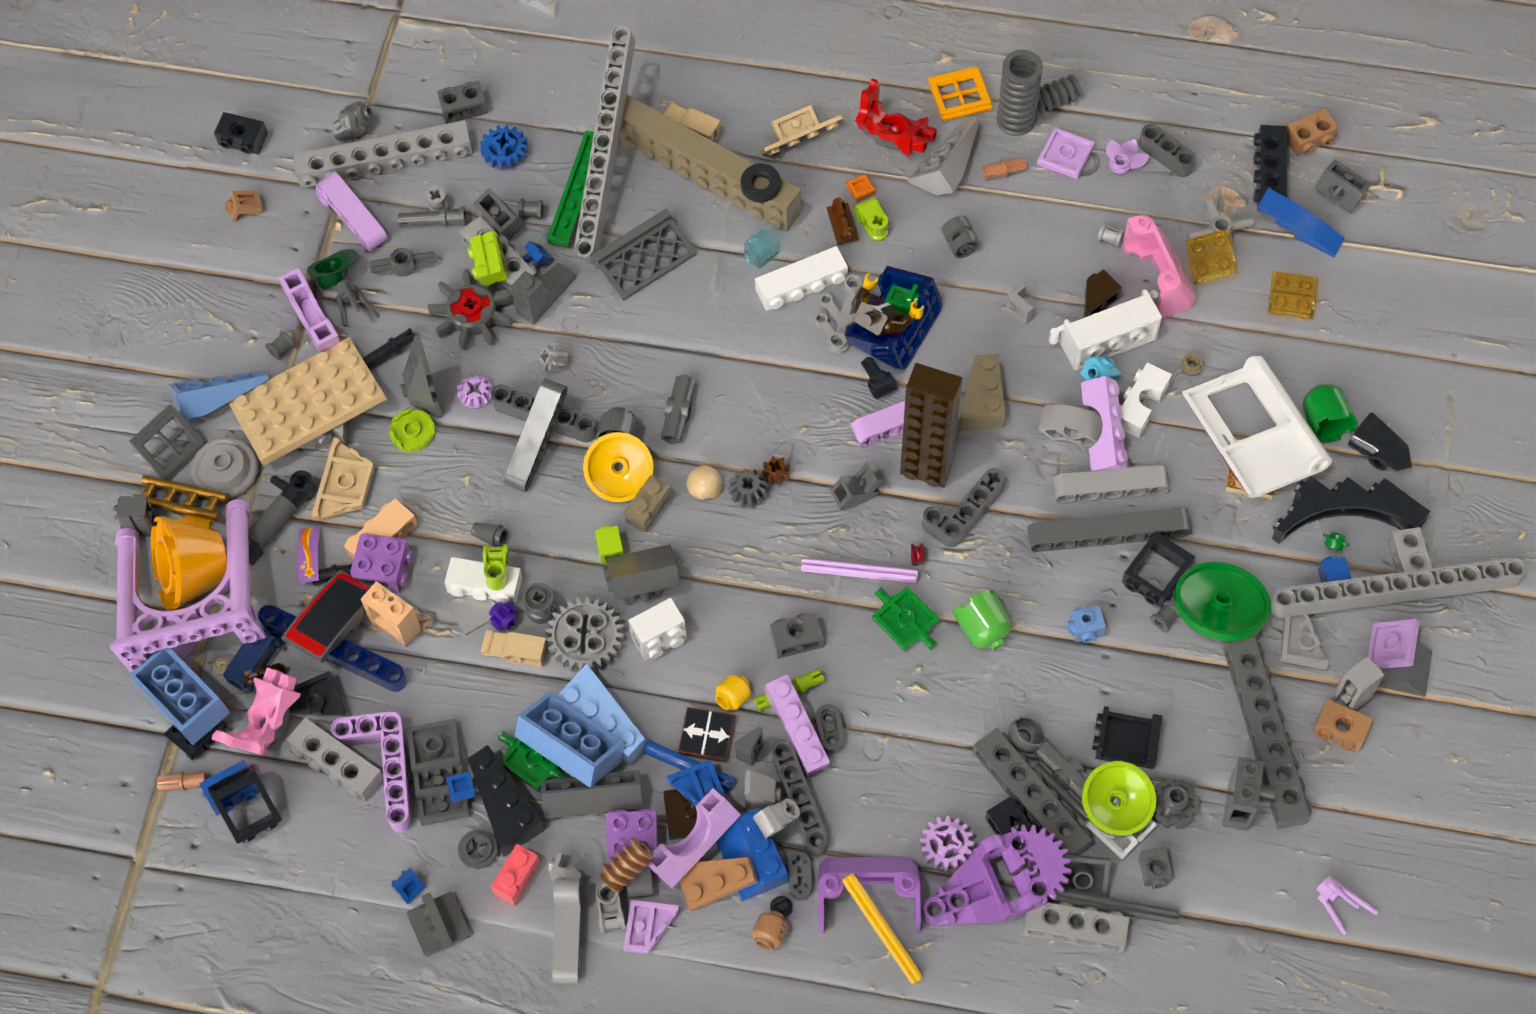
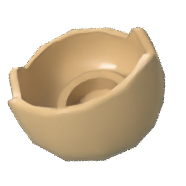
M698 466L687 476L686 487L690 495L696 497V499L701 501L708 498L716 499L723 491L724 481L716 469L710 466Z

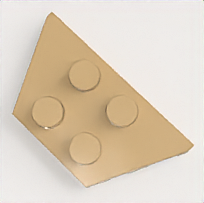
M335 437L332 441L311 518L313 521L363 509L375 468L371 461L361 457L357 451L348 448L341 443L340 439Z

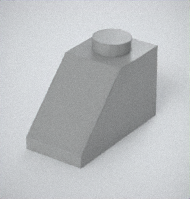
M746 770L744 792L746 810L757 808L763 810L770 805L773 806L775 803L780 802L781 788H776V779Z

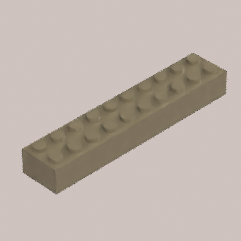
M626 95L619 140L624 142L627 147L637 149L647 158H653L660 162L665 168L677 171L683 178L695 181L700 187L715 192L722 199L726 198L740 209H746L756 218L766 220L774 228L782 229L786 232L790 229L801 214V189L781 179L780 191L774 199L764 203L749 200L741 190V177L743 172L749 166L754 165V163ZM612 98L608 104H614L617 98ZM613 119L607 120L605 126H609ZM757 177L753 180L752 185L756 189H765L769 186L770 182L765 177Z

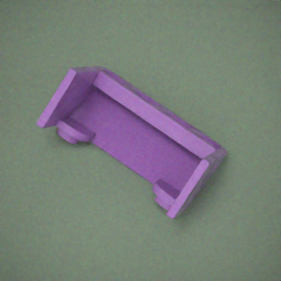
M829 857L821 861L818 867L819 933H824V899H833L840 896L844 889L842 880L851 873L856 876L860 884H894L895 891L899 896L914 898V933L920 932V880L918 865L912 858Z

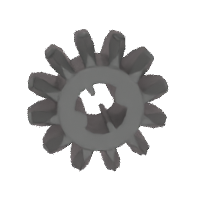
M745 468L743 474L736 471L735 478L730 479V487L728 488L729 494L732 495V501L734 503L739 501L741 508L745 504L752 508L754 502L760 505L762 503L761 498L767 497L768 483L764 481V475H757L756 469L748 473V470Z

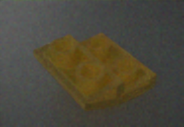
M1230 229L1186 240L1188 260L1194 285L1238 274L1237 259L1233 249Z
M1272 271L1267 312L1313 319L1318 278Z

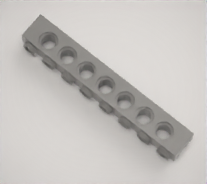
M466 120L297 153L293 154L297 179L300 187L303 188L315 186L333 172H336L342 179H354L363 175L378 174L388 170H399L409 166H420L424 163L440 162L445 159L464 157L473 153Z

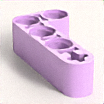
M336 172L331 173L316 184V195L327 208L331 206L369 252L388 239L384 229Z
M905 401L858 418L851 424L860 447H867L903 433Z

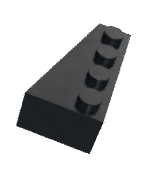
M487 745L467 759L504 858L512 852L516 844L522 846L545 829L541 819L489 745Z

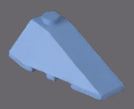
M264 371L235 374L232 376V379L221 376L213 377L209 382H200V379H192L169 384L176 410L187 422L199 420L200 416L209 414L269 380Z

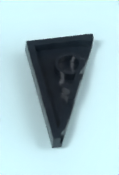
M330 671L295 685L293 691L300 693V697L289 707L291 714L347 715Z

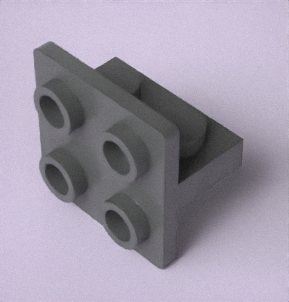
M431 892L421 896L424 904L407 911V916L426 957L471 936L453 892H448L433 899Z

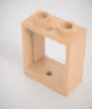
M377 581L361 598L369 621L403 646L407 647L421 631L414 608ZM389 598H394L393 601H388Z

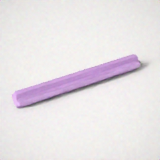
M803 558L801 562V570L803 572L917 583L918 580L917 569Z

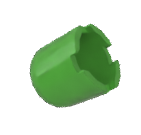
M987 589L969 598L971 603L964 607L959 604L953 609L954 617L973 646L979 649L991 647L992 650H995L1005 644L1004 639L1009 635L1012 624L994 589L992 591Z

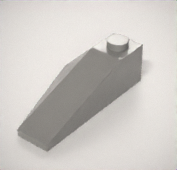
M978 118L960 123L944 139L946 144L938 149H934L930 153L932 158L926 164L921 162L907 179L908 182L936 196L945 193L951 194L956 191L957 185L964 176L979 125Z

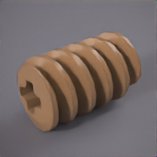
M635 837L630 838L632 847L627 843L623 845L626 853L620 850L616 851L618 860L614 857L609 858L612 866L606 863L602 865L605 873H600L601 880L614 892H621L623 886H627L630 883V879L636 878L637 873L642 872L644 866H648L651 863V859H654L650 849Z

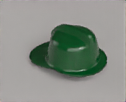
M354 249L341 250L323 260L312 263L307 268V273L316 278L321 289L336 286L340 281L345 280L347 268L357 260L358 253Z

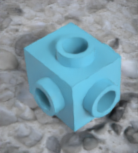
M1104 355L1092 356L1087 359L1083 370L1080 372L1085 378L1084 381L1103 376L1117 381L1122 375L1114 366L1113 360Z

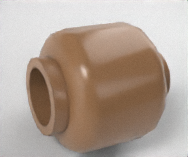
M776 911L760 914L752 930V936L755 939L754 943L760 948L769 951L773 948H779L789 929L788 924L784 921V916Z

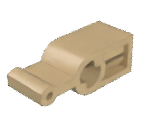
M671 103L664 113L665 116L715 142L721 132L720 120L696 109L689 108L686 110L675 103Z
M486 630L480 653L485 656L500 657L512 663L542 668L548 645L544 637L515 632L503 634Z

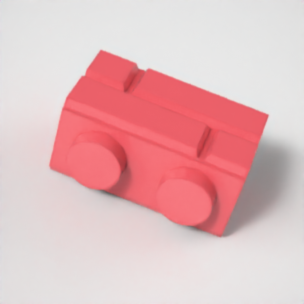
M516 844L491 885L493 894L515 906L531 880L532 873L540 865L538 855Z

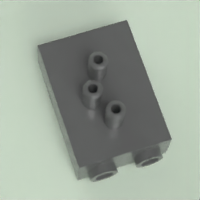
M671 544L606 558L607 567L603 568L608 592L613 591L615 600L628 597V601L634 602L637 600V595L641 594L642 601L648 602L651 600L650 592H653L655 596H661L663 594L662 589L681 586Z
M1243 757L1238 758L1228 783L1222 826L1247 831L1258 806L1271 807L1272 799L1276 797V790L1274 787L1261 785L1264 768L1263 761Z

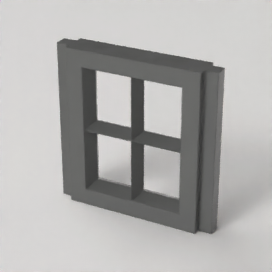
M171 404L129 440L133 448L158 476L165 480L172 478L205 445L202 438ZM173 419L181 429L168 440L160 430ZM185 432L192 442L179 453L171 443ZM157 434L164 444L151 454L144 444ZM166 447H169L176 456L162 467L155 458Z

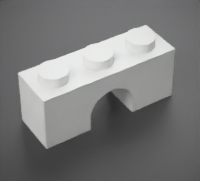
M1146 363L1143 370L1139 369L1133 380L1136 383L1133 388L1128 387L1123 397L1125 402L1123 405H1120L1122 409L1121 424L1126 433L1137 438L1141 436L1149 422L1152 410L1143 406L1140 401L1142 399H1152L1160 402L1170 384L1171 373L1149 363Z

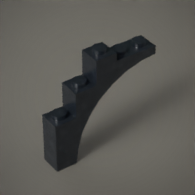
M1310 476L1305 482L1301 480L1295 487L1294 503L1288 509L1287 517L1285 519L1279 518L1272 529L1275 531L1272 539L1280 544L1291 533L1306 524L1337 516H1358L1374 519L1396 527L1399 530L1417 528L1426 522L1431 511L1386 478L1379 484L1375 482L1367 491L1349 477L1342 483L1338 481L1330 490Z

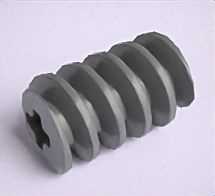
M1070 74L1067 78L1062 77L1059 81L1054 80L1051 84L1046 83L1043 87L1040 86L1037 107L1040 113H1045V107L1052 111L1053 104L1056 108H1060V101L1064 105H1068V98L1074 103L1076 102V95L1082 97V90L1078 79L1073 74Z

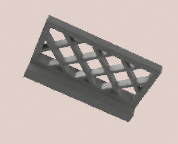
M664 209L595 252L592 263L597 269L601 270L624 301L694 257L697 252L673 222L669 211ZM670 227L675 233L674 240L662 238V231ZM647 240L657 241L656 251L643 249L644 242ZM660 242L673 244L671 254L658 252ZM675 245L685 246L688 253L683 256L674 255ZM630 251L639 253L638 261L624 260L625 254ZM641 254L653 255V265L640 263ZM657 256L670 258L669 265L666 267L655 266ZM611 263L621 264L619 274L610 273L606 266ZM623 265L636 267L635 277L622 275ZM639 268L652 270L651 276L647 279L638 278ZM621 279L633 281V287L625 293L619 286Z

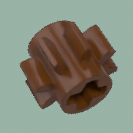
M772 456L769 462H763L765 470L762 471L764 478L768 477V485L773 483L780 486L783 480H789L788 472H790V465H784L783 457L779 459Z

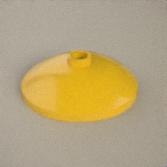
M622 432L609 433L594 441L586 452L583 463L584 477L590 489L599 497L611 502L629 501L634 499L649 476H652V456L647 446L637 437ZM621 462L623 469L617 471L614 468L615 463Z

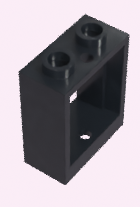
M1155 531L1124 572L1122 583L1131 592H1137L1142 595L1149 604L1162 608L1165 600H1168L1174 592L1180 577L1187 569L1193 566L1195 556ZM1151 550L1179 568L1163 591L1135 574V571Z
M253 764L207 787L211 798L237 844L253 840L256 834L263 830H272L278 825V822L282 821ZM254 782L271 814L238 831L221 799Z

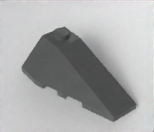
M419 334L414 337L404 368V384H400L404 398L409 397L412 406L436 418H442L433 379Z

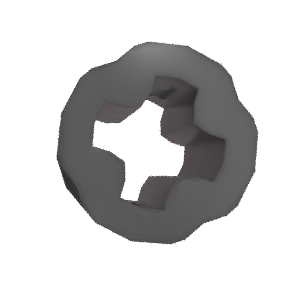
M520 198L519 218L528 216L537 217L542 220L543 200L539 199L538 202L525 201L524 198Z
M283 330L279 332V337L272 343L265 345L268 352L277 360H280L282 358L281 355L290 347L294 348L296 346L294 340Z
M1165 600L1161 610L1157 614H1153L1150 619L1159 630L1166 632L1170 628L1169 625L1175 618H1179L1180 615L1176 610L1175 603Z

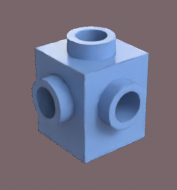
M1083 606L1071 612L1070 620L1067 621V628L1069 634L1074 635L1075 642L1083 641L1084 643H1089L1098 637L1104 636L1106 626L1099 606L1090 608Z

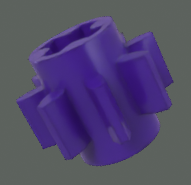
M502 601L497 602L489 612L491 616L489 619L491 621L490 624L498 631L502 627L506 630L511 629L519 619L516 615L518 613L517 607L510 601L506 604Z

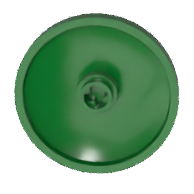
M1205 562L1190 567L1180 577L1174 591L1175 607L1183 621L1196 632L1216 640L1240 641L1256 635L1265 626L1271 611L1270 597L1264 585L1248 571L1228 563Z

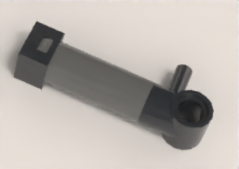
M305 470L296 471L291 475L289 484L276 475L271 477L270 483L282 490V492L248 529L249 563L251 565H254L264 554L262 549L305 501L315 496L317 489L309 472ZM301 484H307L305 487L299 488Z

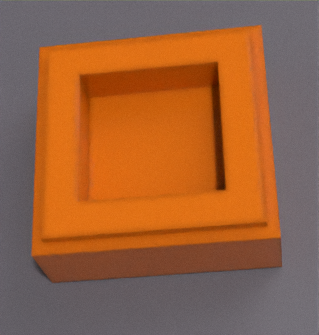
M866 174L846 182V188L856 203L876 194V190Z

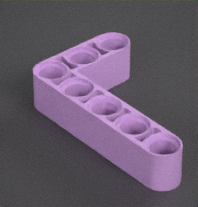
M389 711L336 719L331 725V732L334 738L346 747L381 742L386 817L394 831L404 832L408 830L412 824L406 735L400 715ZM390 723H398L394 729H387ZM366 726H374L370 732H363ZM349 729L346 735H338L341 730ZM394 745L400 746L397 751L389 752L390 747ZM395 768L401 769L397 775L390 774ZM396 791L403 792L401 797L392 798L393 793ZM399 814L405 815L402 821H393L395 816Z

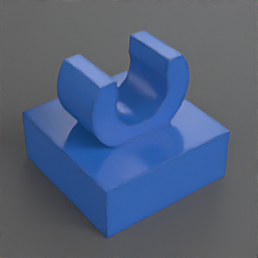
M529 241L524 247L529 252L523 257L524 261L530 262L534 259L532 265L536 270L540 268L541 264L549 266L554 260L541 244Z
M470 771L446 777L452 803L476 797Z
M410 868L407 871L403 870L401 872L402 875L397 880H393L391 885L407 904L426 888Z

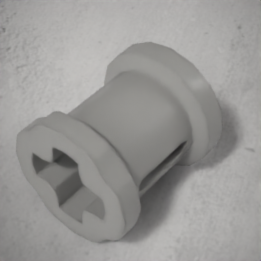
M439 186L429 188L426 192V199L429 202L430 211H440L442 207L448 209L444 189Z
M1103 222L1097 241L1101 242L1103 240L1119 248L1125 229L1119 230Z

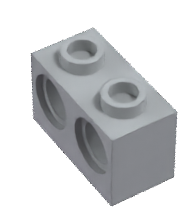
M1420 527L1392 531L1387 542L1397 573L1434 568L1433 558L1427 552V538L1425 535H1422ZM1404 542H1409L1414 547H1409ZM1411 563L1417 564L1420 568H1414Z

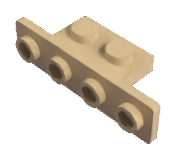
M812 106L804 107L771 122L778 142L763 148L760 152L762 155L768 153L769 156L781 151L780 147L786 144L788 147H792L800 143V138L807 136L810 139L819 135V130L823 128L829 131L838 127V122L843 117L839 115L819 124Z

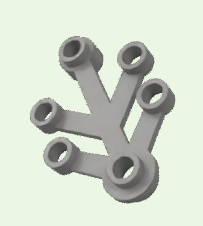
M856 274L848 275L844 280L846 296L841 312L834 304L833 297L830 294L824 293L819 298V305L827 309L838 324L836 332L828 323V317L825 313L819 312L814 316L815 326L822 328L828 337L826 341L828 350L835 354L845 352L849 347V342L860 336L868 337L871 334L869 330L862 331L861 329L864 327L861 325L845 333L846 328L855 323L853 320L855 313L850 314L852 309L851 303L855 294L862 287V279ZM850 285H855V286H857V287L851 288V287H849V286H850ZM828 299L830 302L824 303L823 300ZM823 318L825 321L819 322L817 319ZM840 342L841 345H834V343Z

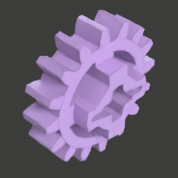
M949 816L946 817L945 822H942L939 817L936 818L935 825L929 822L927 826L929 831L923 829L922 836L924 838L920 839V845L925 846L921 849V855L928 854L926 862L934 861L935 869L939 865H943L944 871H947L948 866L952 865V868L957 870L958 862L963 864L966 861L965 857L969 858L972 855V851L969 849L974 847V842L969 841L972 839V832L966 833L968 825L959 826L958 818L954 823L950 822ZM957 833H958V834L960 835V837L962 838L963 844H962L961 841H959V840L957 839V836H956ZM947 840L950 841L951 844H948L947 847L943 846V843H946ZM930 843H932V846L936 847L937 853H934Z

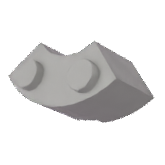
M1056 402L1054 405L1044 406L1038 430L1052 441H1069L1083 448L1092 447L1100 438L1103 422L1099 412L1096 410H1086L1069 406L1062 402Z

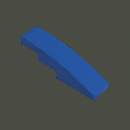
M1270 188L1267 189L1257 207V210L1277 219L1276 224L1294 232V238L1332 257H1335L1345 239L1314 214Z

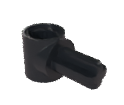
M866 357L861 362L862 367L869 376L867 382L869 390L876 400L898 389L893 375L889 371L880 370L873 357Z

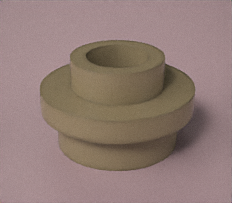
M1190 353L1182 358L1181 369L1188 375H1197L1202 372L1204 361L1200 355ZM1188 364H1194L1196 367H1191Z

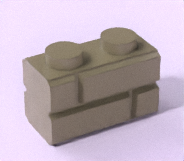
M650 475L624 511L626 522L646 533L664 508V505L671 498L670 486Z

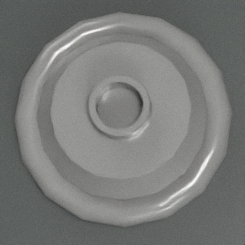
M233 437L217 438L206 443L195 454L191 463V479L195 486L229 493V499L245 493L254 484L259 473V459L254 449L245 441Z

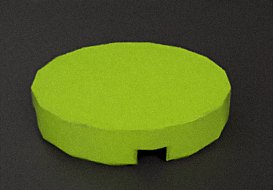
M406 409L393 417L389 435L393 444L399 450L418 452L432 443L435 437V425L431 416L425 411Z

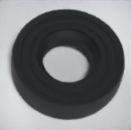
M758 163L751 165L743 172L741 177V190L753 202H768L778 195L781 188V178L778 171L768 164ZM757 177H765L770 183L765 189H756L752 182Z

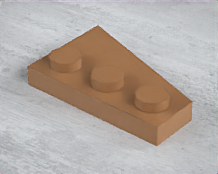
M747 857L696 862L680 880L690 911L698 910L759 882L752 861Z

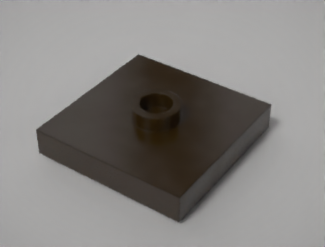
M676 789L665 790L663 795L669 840L686 838L696 824V807Z

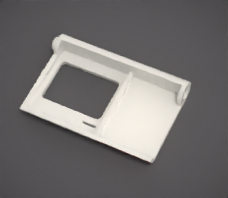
M1252 356L1246 360L1242 369L1182 391V395L1250 498L1259 497L1317 474L1328 468L1332 462V458L1262 356ZM1241 383H1248L1276 426L1245 439L1236 440L1208 397Z

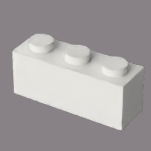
M451 557L444 582L447 593L456 597H462L463 594L470 595L481 601L488 598L497 602L502 601L504 604L508 601L514 604L517 603L523 580L521 568L508 566L507 585L502 590L493 591L486 584L483 562ZM495 574L491 577H498L499 574Z

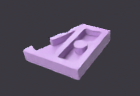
M631 900L624 951L650 954L678 914L679 905Z

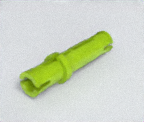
M819 668L801 677H793L794 680L791 682L797 694L800 693L802 695L806 693L807 689L825 682ZM766 694L753 698L758 712L771 707Z

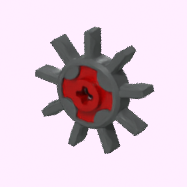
M468 269L463 270L462 279L464 286L456 290L440 281L438 283L439 290L448 297L447 303L428 304L430 315L448 316V320L435 328L439 338L455 328L461 332L459 345L461 349L465 350L470 334L481 332L484 340L489 345L494 344L492 332L488 329L493 322L511 327L513 323L511 316L497 312L498 306L513 302L511 291L493 296L490 291L496 285V282L487 286L472 284V278Z

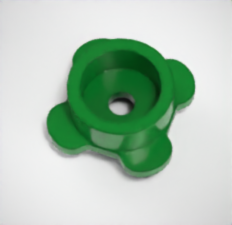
M1331 532V535L1323 533V536L1327 537L1324 544L1330 548L1342 551L1344 545H1350L1344 541L1345 536L1339 533Z

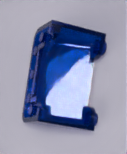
M886 266L883 273L879 275L877 282L881 292L880 298L886 300L892 285L911 290L913 285L917 284L919 285L918 293L920 297L916 309L924 306L923 316L920 319H913V323L900 335L878 336L854 322L848 326L845 337L850 345L895 369L904 371L909 366L940 314L942 298L934 278Z

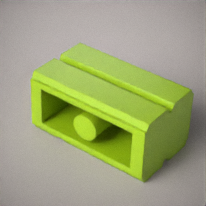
M490 231L483 235L470 237L471 246L467 247L470 259H474L475 266L472 267V273L475 280L478 279L484 286L507 280L508 274L500 237L497 233Z

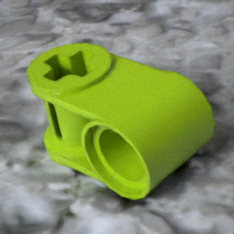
M875 197L853 207L857 220L863 225L872 240L882 241L888 236V217Z
M504 544L501 547L483 545V571L486 584L493 591L502 590L507 585L509 565L508 544ZM495 574H499L498 577H491Z

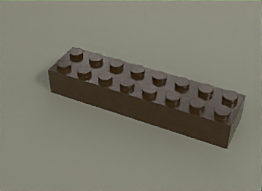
M917 362L906 386L900 474L910 480L918 479L926 482L929 486L944 488L953 466L963 377Z

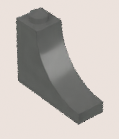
M558 262L548 272L537 278L524 271L511 286L516 313L535 325L575 280V273Z

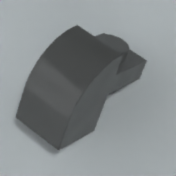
M874 460L866 461L855 475L840 477L829 491L840 509L856 507L869 501L879 493L877 487L884 480V477Z

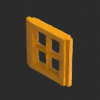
M977 66L927 79L942 122L990 111L993 108ZM974 79L976 88L961 91L958 82ZM950 84L955 85L957 92L941 96L938 87ZM979 92L981 101L965 103L963 95ZM959 97L962 105L946 109L943 100Z

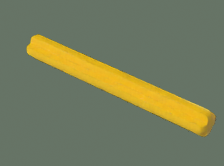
M851 873L844 877L842 880L843 884L912 984L918 982L922 978V973L856 876Z

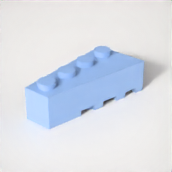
M586 663L557 697L623 740L625 745L622 760L631 766L644 752L645 738Z

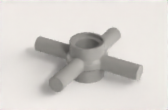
M1209 199L1205 202L1212 219L1209 227L1187 233L1188 240L1194 241L1210 237L1213 242L1222 243L1228 259H1233L1236 257V253L1229 237L1232 235L1233 230L1253 226V218L1248 217L1232 221L1226 215H1219L1214 200Z

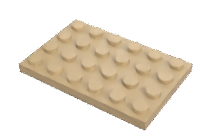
M348 337L331 349L310 357L228 403L259 460L265 466L387 399L353 342Z

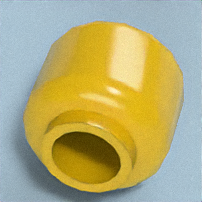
M728 675L715 689V700L718 705L725 710L739 709L751 696L749 681L743 676Z

